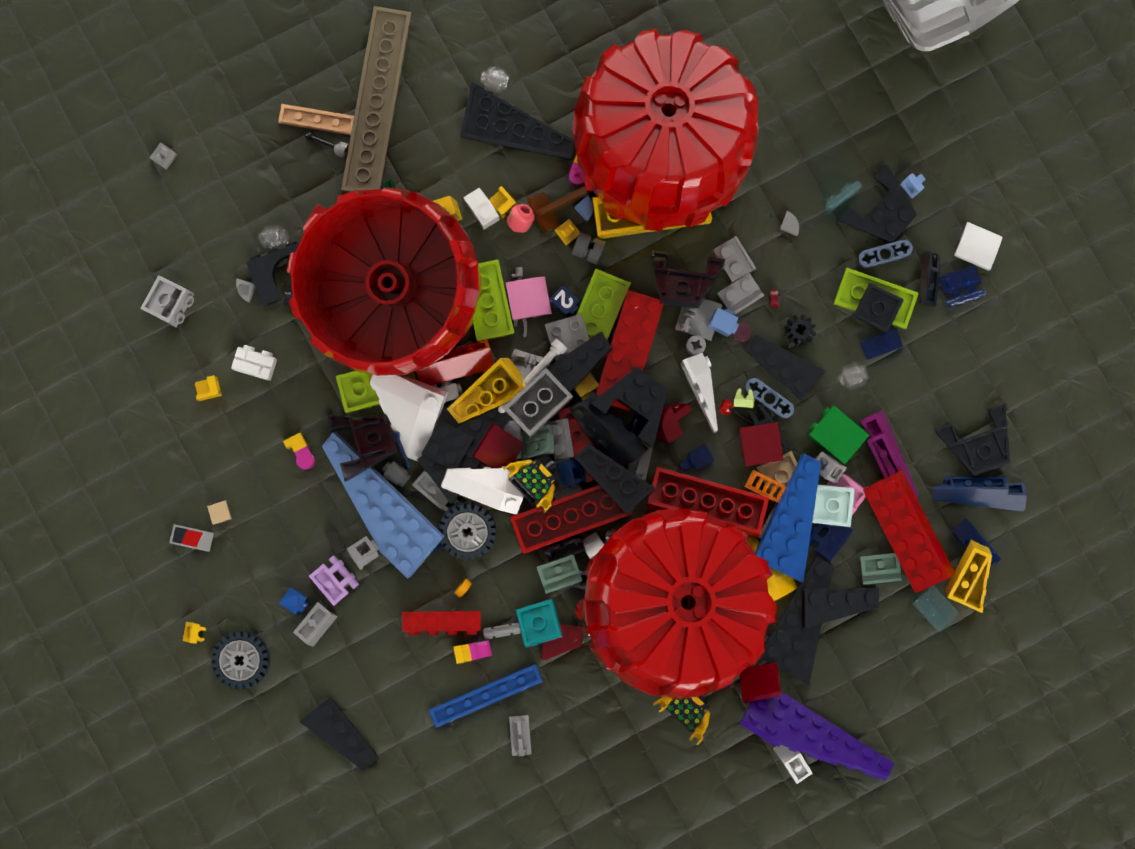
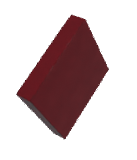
M778 422L739 428L745 466L784 460Z
M492 423L472 456L492 469L502 468L510 463H514L525 443Z
M777 662L746 668L740 674L743 703L782 696Z

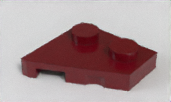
M560 624L563 637L543 643L542 660H547L581 647L584 627Z

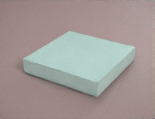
M818 484L812 523L851 527L855 488Z

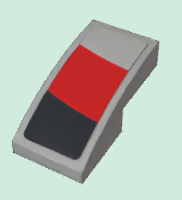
M173 524L169 543L210 552L214 533Z

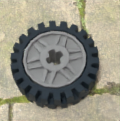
M473 501L458 502L454 506L449 507L443 514L439 524V531L444 535L441 544H443L444 549L449 554L455 555L458 559L468 560V558H471L472 560L478 556H483L492 547L496 536V524L492 514L482 504H476ZM470 527L471 532L468 531L467 534L464 533V529Z
M239 631L224 636L218 641L212 651L211 667L213 668L214 675L223 685L233 689H247L258 684L265 677L270 666L269 650L261 638L249 632ZM238 656H239V657H242V656L244 657V659H243L244 664H238V663H237L238 660H239V659L237 658Z

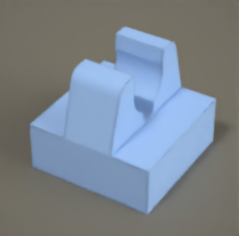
M912 173L900 185L911 198H914L925 188L922 182L926 179L922 174L915 177Z

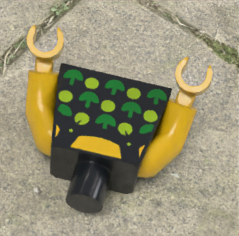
M528 459L510 463L504 467L503 470L507 469L510 472L508 476L510 479L508 480L532 506L536 505L537 508L542 506L544 513L547 512L552 505L551 501L555 491L554 481L556 478L551 473L557 467L554 461L548 459L542 464L538 459L534 462Z
M710 693L699 697L681 699L662 697L653 703L654 706L659 703L661 705L659 712L666 709L693 733L689 737L690 741L693 737H696L698 739L696 745H698L703 740V734L708 727L710 717L709 706L704 702V699Z

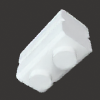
M244 345L243 348L238 347L231 369L270 381L277 359L273 357V353L262 350V353L254 352L255 348Z

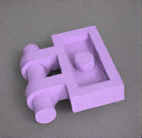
M335 555L329 559L333 564L330 569L325 564H322L309 575L333 606L349 594L345 589L347 584L353 589L359 585L355 580L354 574H350L344 567V562L338 560ZM337 570L344 578L341 582L334 576Z

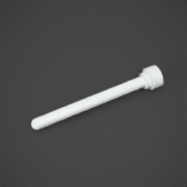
M558 339L551 343L550 351L524 379L525 386L538 376L556 355L559 356V354H563L567 350ZM509 402L500 405L498 411L504 413L503 407Z

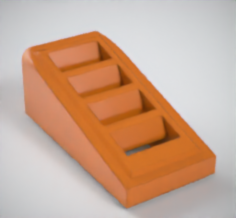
M755 470L752 471L744 486L759 495L769 497V500L777 504L786 488L784 484ZM756 476H758L759 480L756 486L753 487L752 484ZM763 480H765L767 482L763 490L761 491L759 490V487L762 484ZM771 483L773 487L770 493L767 494L766 491ZM777 487H779V488H781V489H780V491H779L777 497L775 498V497H773V495H774V493H775Z

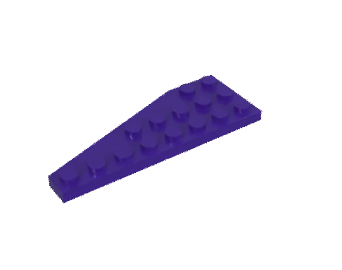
M783 692L782 696L750 702L739 723L774 746L779 747L782 745L788 747L793 752L798 750L807 753L809 757L834 765L837 763L845 765L846 769H857L863 771L865 775L884 781L889 777L894 766L892 761Z

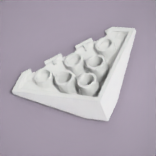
M372 375L370 384L380 399L379 403L384 414H387L391 422L392 431L400 432V440L406 456L418 461L417 459L422 456L421 453L437 426L448 392L405 375Z

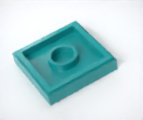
M553 599L516 610L526 648L563 637Z

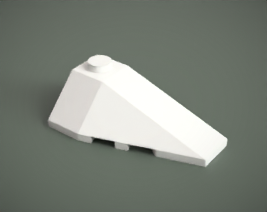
M703 353L682 360L680 365L712 433L718 431L711 370L709 368L712 365L708 356L704 357Z
M484 467V469H447L441 487L492 508L516 515L523 500V495L508 480L510 479L508 477L510 472L507 469L503 470L504 467L493 469L490 467Z

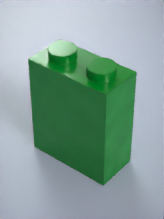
M827 407L821 413L822 419L819 423L815 421L808 429L810 431L808 437L838 462L845 465L869 437V434L837 407Z

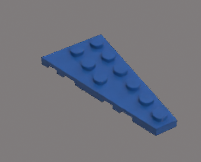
M803 453L755 551L756 556L767 559L771 568L802 583L805 575L821 466L820 461Z

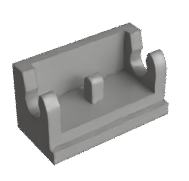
M317 602L293 633L307 645L314 647L338 616Z

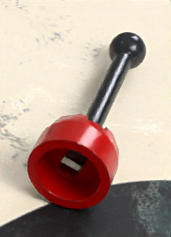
M724 399L718 412L723 415L733 413L749 424L754 425L752 420L734 410V404L730 400Z

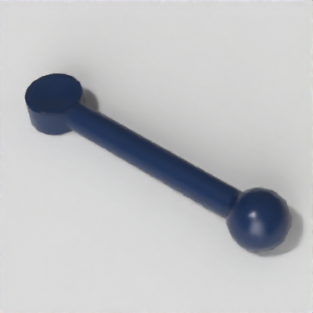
M395 431L392 433L393 438L398 443L405 461V468L409 469L412 467V463L408 461L402 446L400 432Z

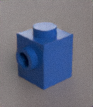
M290 587L279 604L292 613L299 614V612L303 613L307 608L309 598L294 587Z

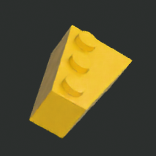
M971 540L954 571L955 574L951 577L945 588L947 598L983 613L986 584L992 558L988 547Z

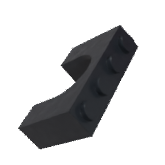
M296 241L288 243L286 248L281 250L279 248L268 251L267 255L262 257L261 255L253 256L250 258V261L246 262L263 307L282 301L275 282V271L282 261L289 259L290 253L296 252L299 245Z

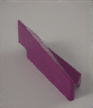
M881 409L861 420V424L871 437L868 438L867 442L884 477L886 478L903 470L916 497H918L919 494L884 411Z

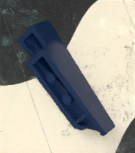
M948 476L940 486H934L932 498L935 501L1024 511L1027 491L1025 482L1008 484L1006 476Z

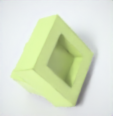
M739 388L734 398V406L753 408V390L749 389L746 398H743L741 394L742 389Z

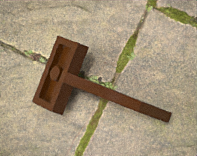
M584 186L551 204L545 192L529 197L527 202L542 232L546 233L561 226L555 211L590 195L593 191L587 190Z

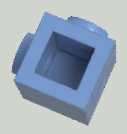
M717 308L714 310L707 327L728 337L731 333L735 334L739 326L736 323L738 317L734 316L735 313L729 309L722 310Z

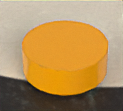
M467 578L464 579L454 594L459 598L462 597L471 586V582Z

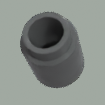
M395 461L392 463L387 462L382 469V472H384L383 477L396 487L400 486L403 488L411 477L408 471Z

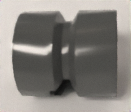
M580 232L572 255L581 259L586 257L588 262L597 265L606 242L598 238L593 240L590 235Z

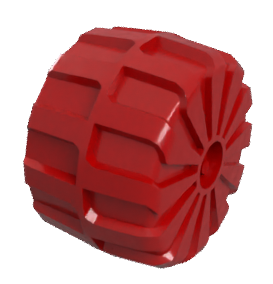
M657 28L640 31L634 42L622 48L616 44L610 46L601 54L594 74L585 77L574 110L572 132L577 153L579 175L585 188L593 191L604 203V210L618 220L624 218L643 225L644 230L662 232L663 228L685 225L690 228L705 222L710 212L720 205H728L735 196L749 171L757 149L759 128L757 119L758 98L754 85L743 75L739 74L740 61L728 49L720 46H709L702 42L703 34L688 30H681L673 35H660Z
M397 188L354 190L338 196L335 205L322 214L314 213L303 225L305 233L296 252L290 253L287 265V272L291 274L293 295L289 299V304L294 318L301 320L312 336L311 344L324 355L362 373L376 376L405 375L424 369L445 357L469 331L474 322L473 316L476 311L479 294L482 293V275L479 272V264L474 246L458 220L441 205L416 192ZM392 279L393 284L389 288V281Z
M681 508L657 510L629 521L610 535L609 540L600 551L591 557L584 572L588 578L584 599L579 601L580 619L585 620L592 639L589 645L590 649L598 661L604 663L618 675L622 682L650 695L673 699L691 698L712 693L731 685L733 679L740 675L744 669L754 666L765 651L764 636L768 624L776 623L777 604L768 592L767 580L773 576L767 559L756 556L746 541L748 534L735 524L725 523L707 514V512Z

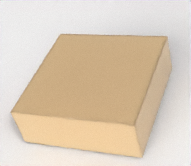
M226 500L207 506L213 525L232 519Z

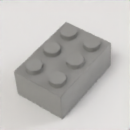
M545 368L503 409L531 438L573 396Z

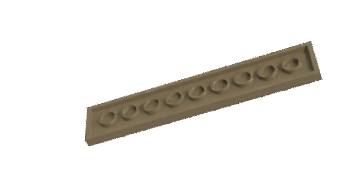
M377 6L373 8L341 188L343 192L381 189L410 27L411 12Z

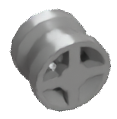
M692 336L686 344V350L692 356L703 353L706 348V342L701 336Z

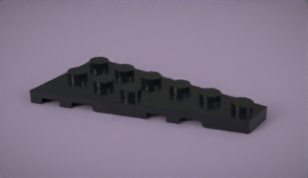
M471 82L460 138L572 160L575 146L572 138L556 129L554 130L544 124V122L533 118L523 110Z
M499 406L467 420L457 428L474 438L459 468L478 469L481 461L472 455L492 423L504 429L511 420V417L506 412L500 413L498 411ZM422 455L417 459L451 505H453L459 494L441 487L448 468Z
M817 556L807 570L803 583L799 584L764 645L765 651L761 656L762 659L769 663L777 662L779 669L808 686L810 684L822 623L803 628L802 589L829 588L833 565Z

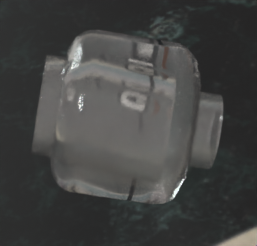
M490 66L487 72H482L480 82L484 83L483 87L485 90L501 93L502 90H506L509 75H506L504 69Z
M281 225L265 226L259 234V242L266 250H281L288 244L289 235L287 230Z
M858 362L843 366L841 375H839L841 385H846L850 390L864 386L866 379L869 378L863 364L860 365Z

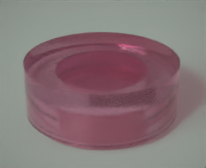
M738 323L739 326L735 334L732 333V336L737 342L743 343L749 340L752 331L746 323Z

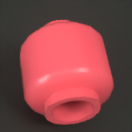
M515 205L507 217L508 226L514 232H527L534 221L535 215L528 205Z

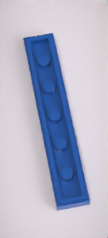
M533 664L431 708L429 713L437 728L543 682L536 664Z

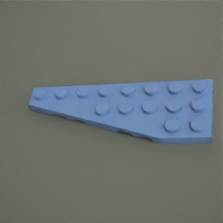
M333 432L322 448L380 552L407 579L412 577L444 538V535L373 466L349 481L344 482L340 463L359 459V455L337 432Z

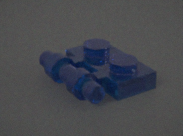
M976 265L939 277L944 296L952 293L953 299L947 300L949 307H959L965 302L971 300L975 302L979 298L986 296L984 289L977 291L975 288L976 285L982 283ZM968 288V294L962 296L959 294V291Z
M817 523L811 531L809 546L816 541L819 544L815 551L829 561H832L853 532V529ZM826 527L829 531L821 538L819 533Z

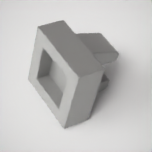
M160 142L150 156V159L167 170L177 154Z

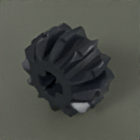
M804 314L800 316V320L797 315H794L793 321L791 319L787 320L790 326H784L783 328L789 331L784 334V337H791L788 341L789 344L795 340V347L799 346L800 341L803 346H806V340L812 342L811 336L816 335L815 331L810 330L815 328L816 325L808 324L812 320L810 317L804 321ZM798 326H800V329H804L802 335H799L800 333L797 334L795 331Z

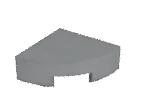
M787 211L780 230L798 236L799 223L796 217Z
M237 278L236 288L239 295L250 303L255 289L254 283Z

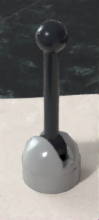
M311 132L305 134L308 140L313 139L334 148V153L338 157L344 159L348 154L349 144L339 142L334 145L313 136Z

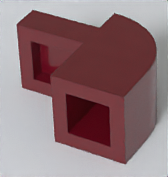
M675 402L670 407H663L656 435L658 441L670 443L683 434L678 420L692 411L689 404Z

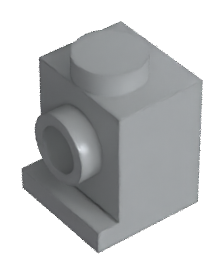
M452 381L441 383V387H439V389L448 392L444 404L456 401L463 394L460 383L452 384Z
M822 451L816 458V460L821 462L819 474L825 479L837 483L847 467Z
M367 536L347 548L350 557L360 570L379 556L377 544L374 540L369 541Z

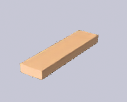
M281 104L278 122L279 124L351 136L354 116Z

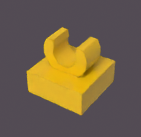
M570 219L554 230L565 246L578 238L580 234Z
M186 622L183 641L197 644V641H204L205 638L199 637L198 633L201 630L206 631V628L197 623Z

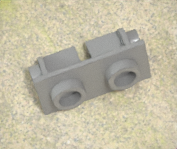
M636 439L641 445L644 444L639 439ZM647 446L648 450L639 459L629 464L628 470L642 480H646L653 447Z
M529 716L509 717L512 756L532 754Z

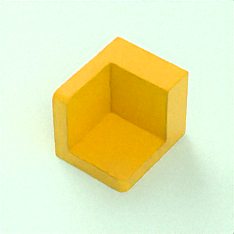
M501 186L498 188L499 191L489 201L503 219L517 204Z
M591 371L575 387V391L580 398L599 386Z
M215 375L207 377L206 380L195 382L196 400L203 401L222 396L218 378Z

